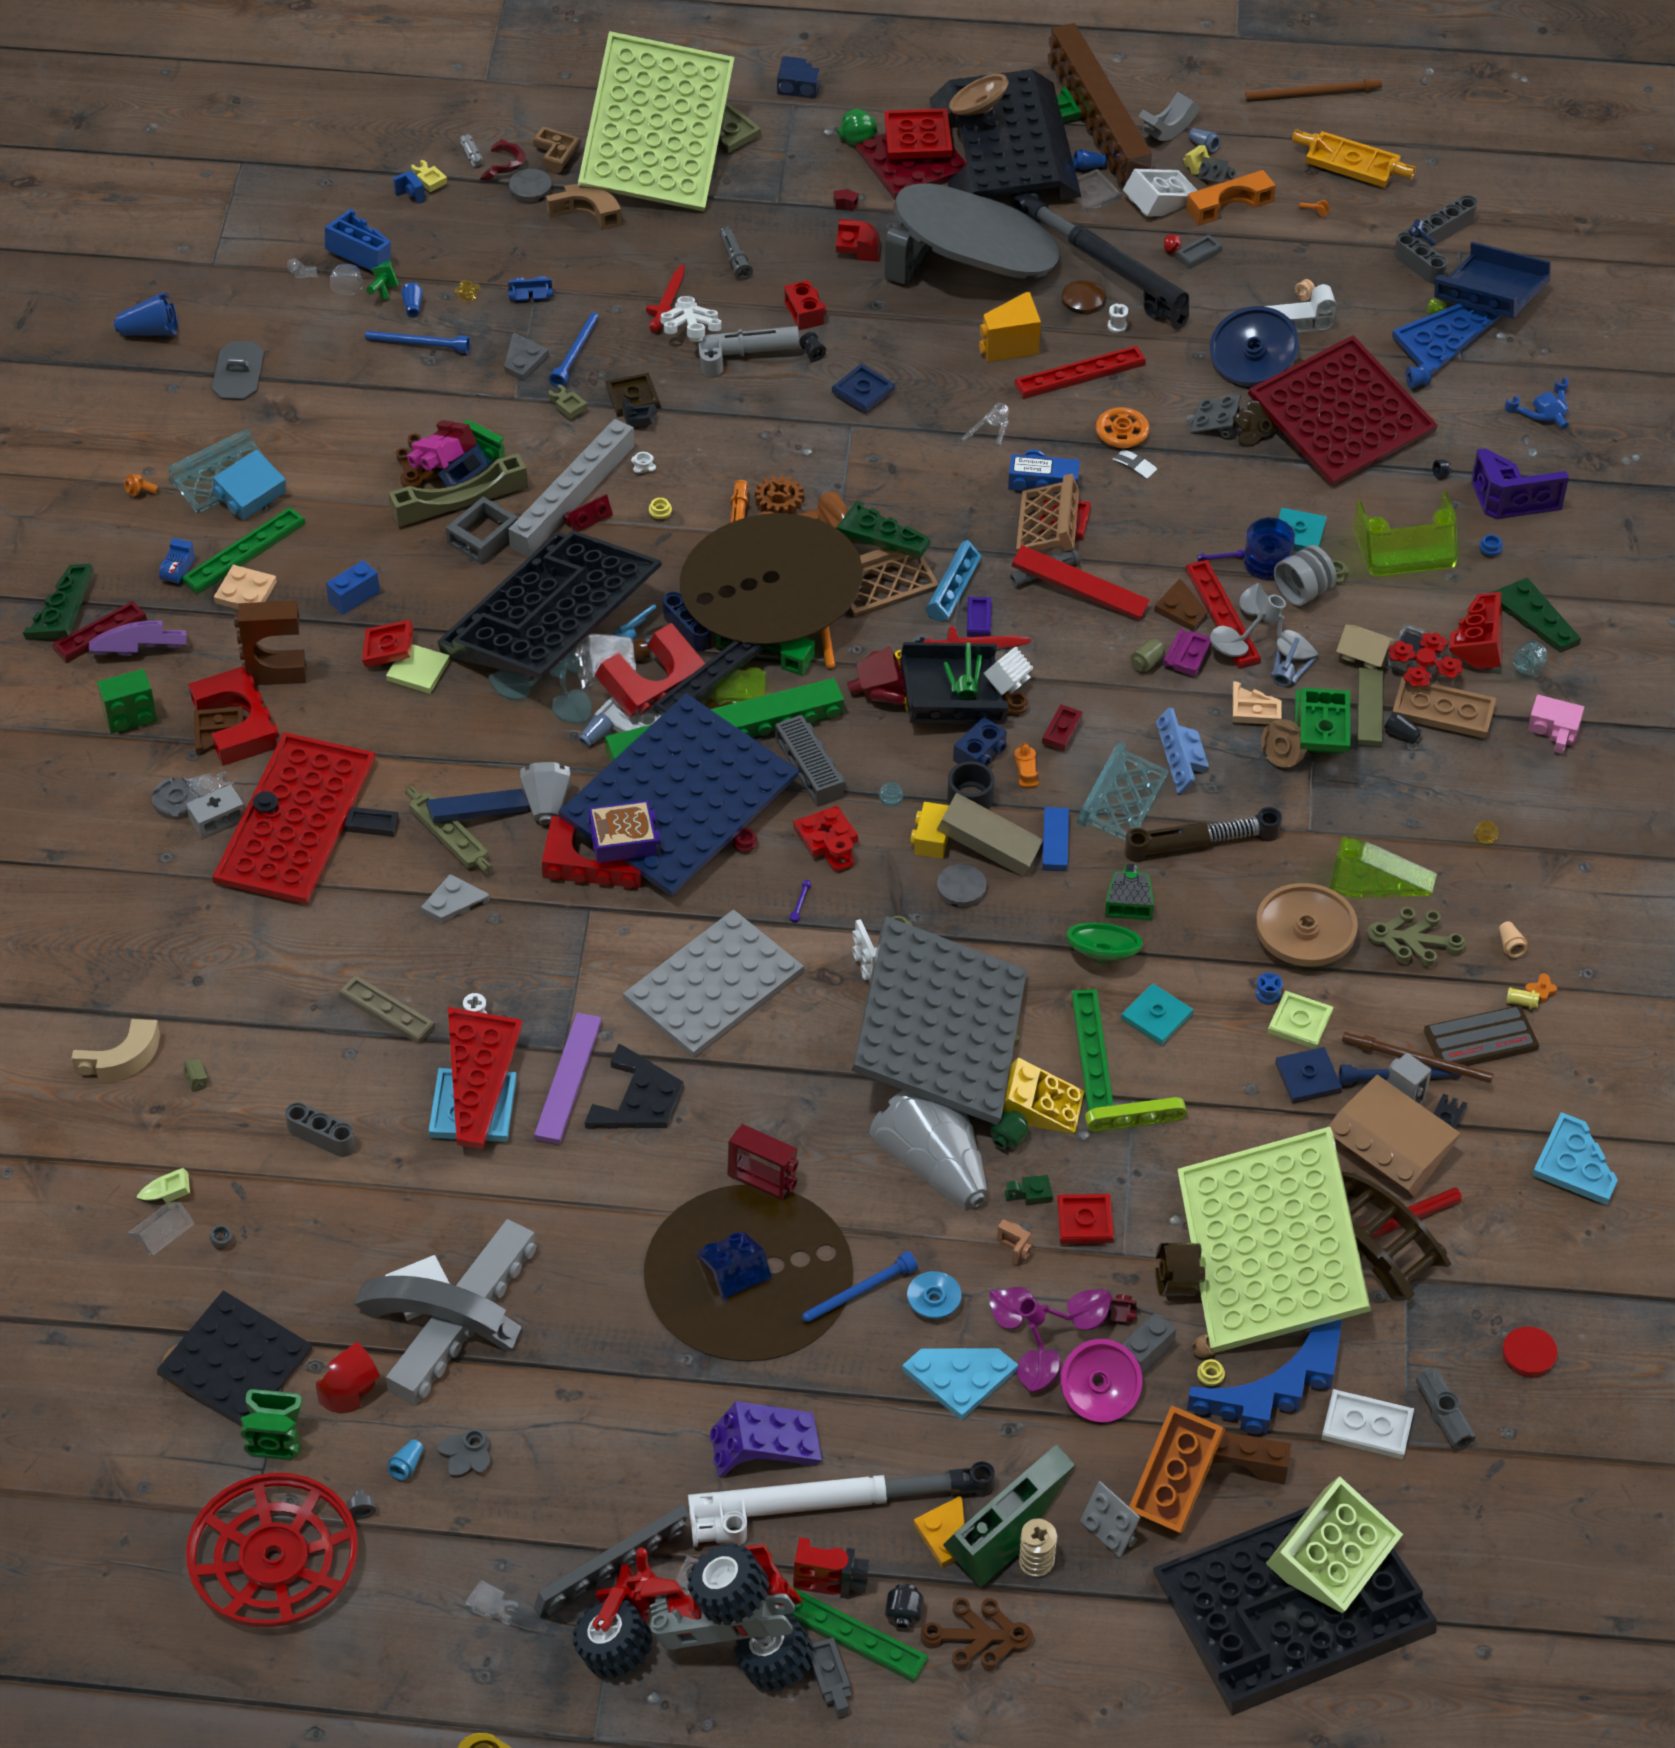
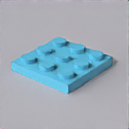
M438 1068L429 1125V1138L456 1139L452 1069ZM516 1072L507 1073L486 1141L508 1142L517 1079Z

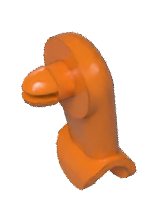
M1023 743L1021 747L1014 751V759L1019 771V786L1035 787L1039 785L1038 771L1036 772V752L1033 748L1029 747L1028 743Z

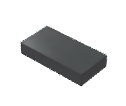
M1208 234L1176 251L1175 258L1188 269H1191L1222 252L1223 245Z

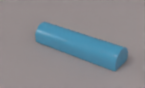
M969 540L963 541L960 544L926 607L927 614L936 621L949 619L982 557Z

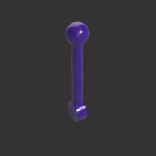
M1237 550V552L1215 555L1201 553L1197 556L1198 562L1230 557L1241 559L1245 556V552Z
M809 880L802 882L803 888L795 911L790 914V921L793 923H797L800 920L799 911L807 889L811 887Z

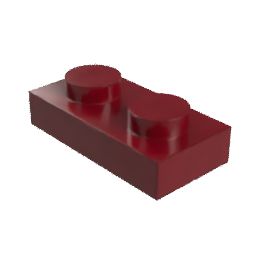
M1060 704L1042 737V744L1065 751L1082 719L1083 712Z

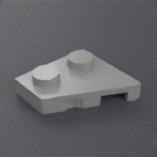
M450 874L421 906V913L443 924L453 919L456 915L469 912L470 907L479 902L483 904L488 903L490 896L488 893Z

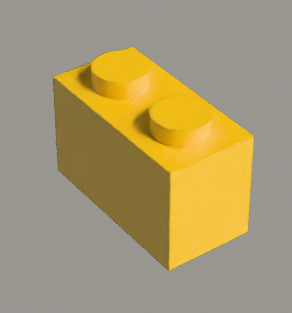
M924 802L922 811H917L915 825H918L917 830H912L910 844H914L915 855L939 859L944 858L949 837L936 829L946 813L948 805Z

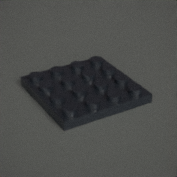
M223 1290L158 1367L157 1375L242 1427L241 1417L250 1414L246 1404L247 1392L250 1389L278 1392L311 1352L312 1344Z

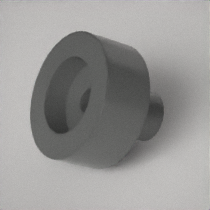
M356 1490L354 1497L347 1501V1508L352 1518L365 1519L371 1517L376 1512L375 1499L372 1496L365 1495L364 1490Z

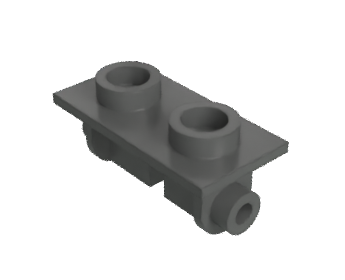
M1203 157L1199 167L1198 178L1224 182V179L1232 180L1236 176V171L1233 167L1228 166L1229 161Z

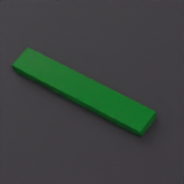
M291 507L287 508L182 576V583L198 595L227 576L233 565L241 567L306 524L305 518Z
M1097 989L1072 990L1071 999L1087 1112L1094 1108L1114 1106Z
M795 1589L802 1601L800 1604H794L795 1610L789 1615H793L801 1626L826 1639L834 1638L836 1644L913 1683L916 1681L928 1661V1655Z

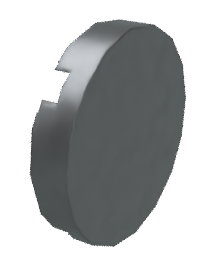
M538 169L520 170L513 174L509 180L510 193L514 195L515 199L525 203L538 202L542 197L545 199L552 190L550 176Z
M175 777L167 778L160 782L152 793L154 809L159 815L168 819L188 817L186 803L201 797L200 787L195 781L186 777H181V779H175Z
M969 864L950 865L942 870L938 876L937 892L939 897L951 906L954 904L962 908L970 907L983 899L987 881L984 874L974 866Z

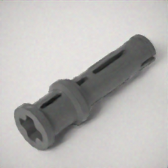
M728 226L722 228L719 235L730 256L729 264L734 268L735 278L738 280L750 278L753 274V268L748 264L746 253L741 251L733 229Z
M1075 548L1074 550L1064 551L1059 554L1052 553L1049 556L1076 567L1080 564ZM1023 571L1010 574V580L1014 587L1038 578L1030 574L1027 575L1028 573Z

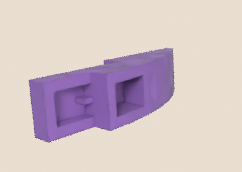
M162 620L134 622L110 629L89 641V651H94L96 655L118 652V655L130 656L133 655V652H138V643H142L144 647H156L157 644H167V647L179 648L181 644H186L187 635L186 630H163Z

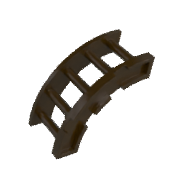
M1341 1172L1346 1195L1356 1198L1348 1205L1351 1216L1368 1202L1383 1211L1364 1228L1358 1227L1352 1222L1359 1257L1365 1256L1374 1265L1375 1268L1372 1271L1385 1287L1391 1299L1409 1301L1415 1295L1411 1288L1412 1280L1430 1265L1449 1267L1451 1265L1445 1247L1438 1243L1420 1219L1391 1193L1355 1173ZM1393 1218L1406 1232L1386 1249L1381 1248L1370 1236ZM1414 1239L1425 1256L1403 1274L1392 1261L1393 1256Z

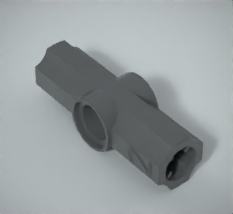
M1431 1368L1417 1376L1416 1383L1432 1410V1419L1442 1427L1452 1447L1460 1450L1474 1442L1476 1436L1459 1408V1398L1456 1394L1450 1392L1439 1370Z

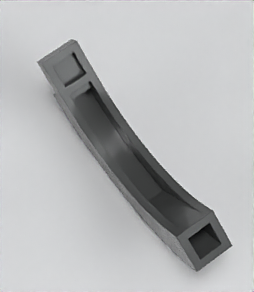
M403 1275L373 1278L363 1282L354 1303L355 1306L374 1318L397 1312L420 1313L443 1318L480 1334L506 1352L513 1349L521 1329L520 1325L504 1315L506 1309L461 1287L429 1278Z

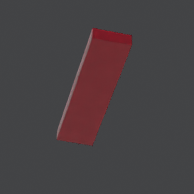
M131 601L75 631L69 637H64L53 643V650L65 663H68L88 652L89 641L98 635L122 625L146 621V614L134 601Z

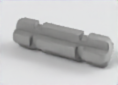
M462 135L460 138L461 144L472 166H482L483 158L471 135Z

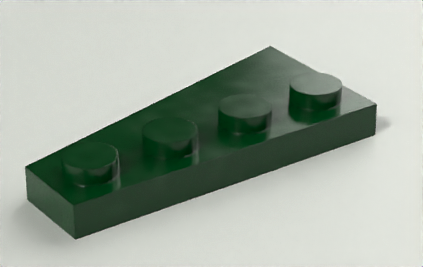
M858 500L836 527L847 538L921 559L931 545L930 537L909 526L902 527L898 525L897 520L891 517L886 519L880 516V511L874 508L869 510L863 507V503Z
M91 563L68 566L55 585L57 590L52 595H48L44 601L45 607L43 610L37 612L32 618L34 621L32 626L26 627L23 631L26 640L70 636L94 572Z
M1528 577L1490 592H1501L1502 611L1509 616L1513 614L1521 620V625L1536 631L1540 639L1561 653L1580 645V636Z

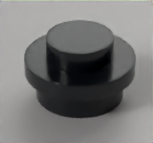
M269 791L260 792L253 798V806L260 814H271L278 805L277 796Z

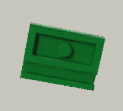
M469 419L464 422V424H469L477 444L480 445L491 462L494 463L497 459L505 457V447L502 444L504 437Z

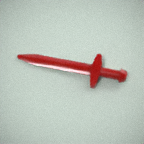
M681 264L673 273L660 304L646 306V313L655 316L653 321L649 323V329L654 333L662 329L661 314L672 310L670 308L671 303L684 276V264Z
M951 626L948 629L947 640H931V638H928L923 643L997 644V648L1030 643L1031 639L1015 635L958 638L955 627Z

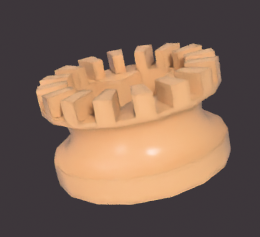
M1304 279L1301 283L1295 285V293L1299 295L1298 298H1301V301H1308L1312 296L1315 286L1310 280Z

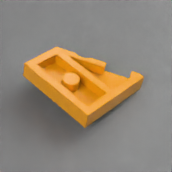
M960 1496L913 1520L914 1527L941 1568L956 1562L955 1558L947 1551L943 1544L964 1525L963 1502Z

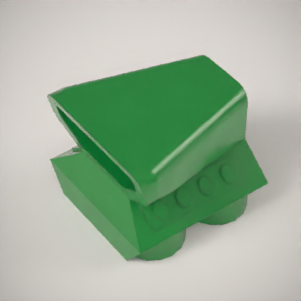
M250 1389L246 1394V1404L250 1414L241 1417V1436L245 1439L244 1451L252 1455V1457L293 1460L301 1453L296 1421L302 1405L301 1396L296 1393Z

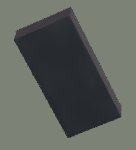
M351 807L345 822V831L394 837L399 814L394 811Z

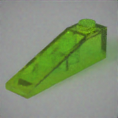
M1342 836L1329 889L1349 897H1362V894H1376L1377 897H1385L1387 893H1399L1401 896H1432L1437 874L1371 843Z

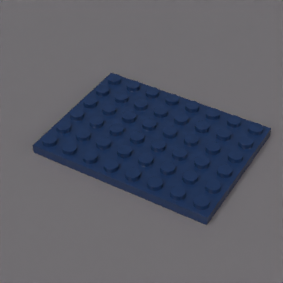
M686 693L558 811V817L592 840L589 827V808L648 800L650 810L655 811L656 824L653 825L654 830H659L661 843L656 846V855L622 860L641 872V876L673 897L798 777L799 770Z

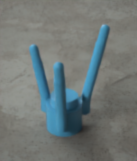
M656 605L650 606L627 624L612 632L613 639L618 647L637 638L634 628L646 621L645 616L656 609Z

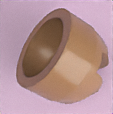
M1207 1334L1193 1341V1353L1197 1357L1207 1358L1215 1354L1210 1348Z

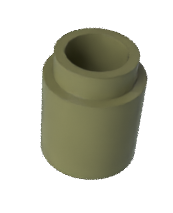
M1157 639L1147 640L1131 654L1132 666L1141 672L1149 671L1163 658L1165 653L1164 645Z

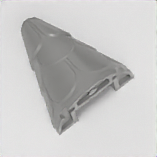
M904 1090L888 1101L890 1106L884 1113L882 1111L877 1113L870 1127L869 1134L877 1144L903 1162L904 1166L929 1182L930 1187L964 1211L972 1207H979L988 1201L982 1156L977 1149L974 1127L971 1125L969 1114Z

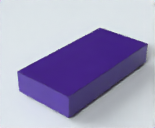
M968 597L967 637L990 636L991 597Z

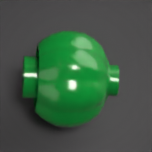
M851 109L841 119V125L837 128L838 137L849 146L856 147V143H864L866 139L874 137V133H877L876 121L873 116L869 117L868 113L864 110Z

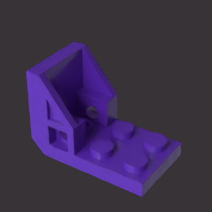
M1484 448L1477 449L1471 483L1484 514L1494 519H1503L1562 510L1569 477L1566 471L1521 477L1516 464Z

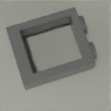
M482 497L446 527L447 544L482 565L510 542L509 528L518 520V517L500 507L496 502ZM486 516L500 526L482 541L467 531Z

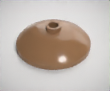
M992 74L970 83L961 89L950 101L949 107L952 113L968 116L985 114L991 111L993 106L1004 95L1008 86V80L1003 74Z

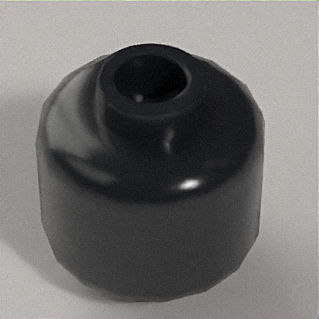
M896 1585L887 1595L886 1618L894 1623V1627L899 1629H909L911 1625L919 1623L923 1611V1595L913 1585Z

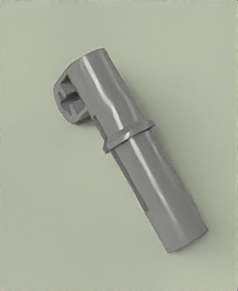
M798 326L751 331L738 329L737 332L705 335L703 340L698 342L701 371L707 377H716L723 372L722 356L739 354L741 357H745L744 354L800 348Z

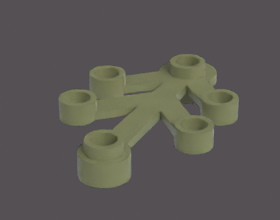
M1404 907L1396 918L1387 923H1372L1367 931L1371 943L1377 946L1385 945L1400 963L1409 962L1413 951L1421 959L1423 965L1433 966L1436 963V952L1431 949H1425L1421 944L1442 946L1451 956L1462 955L1466 946L1464 937L1459 933H1453L1448 937L1422 934V932L1430 927H1437L1439 925L1441 915L1435 910L1428 911L1425 919L1405 931L1396 930L1403 924L1412 923L1415 919V910L1411 907ZM1395 940L1403 941L1407 946H1399Z

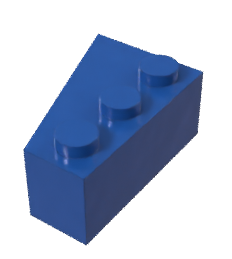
M352 208L325 226L324 249L372 271L373 267H378L382 262L390 260L391 241L375 228L371 229L367 226V221L363 218L359 219Z

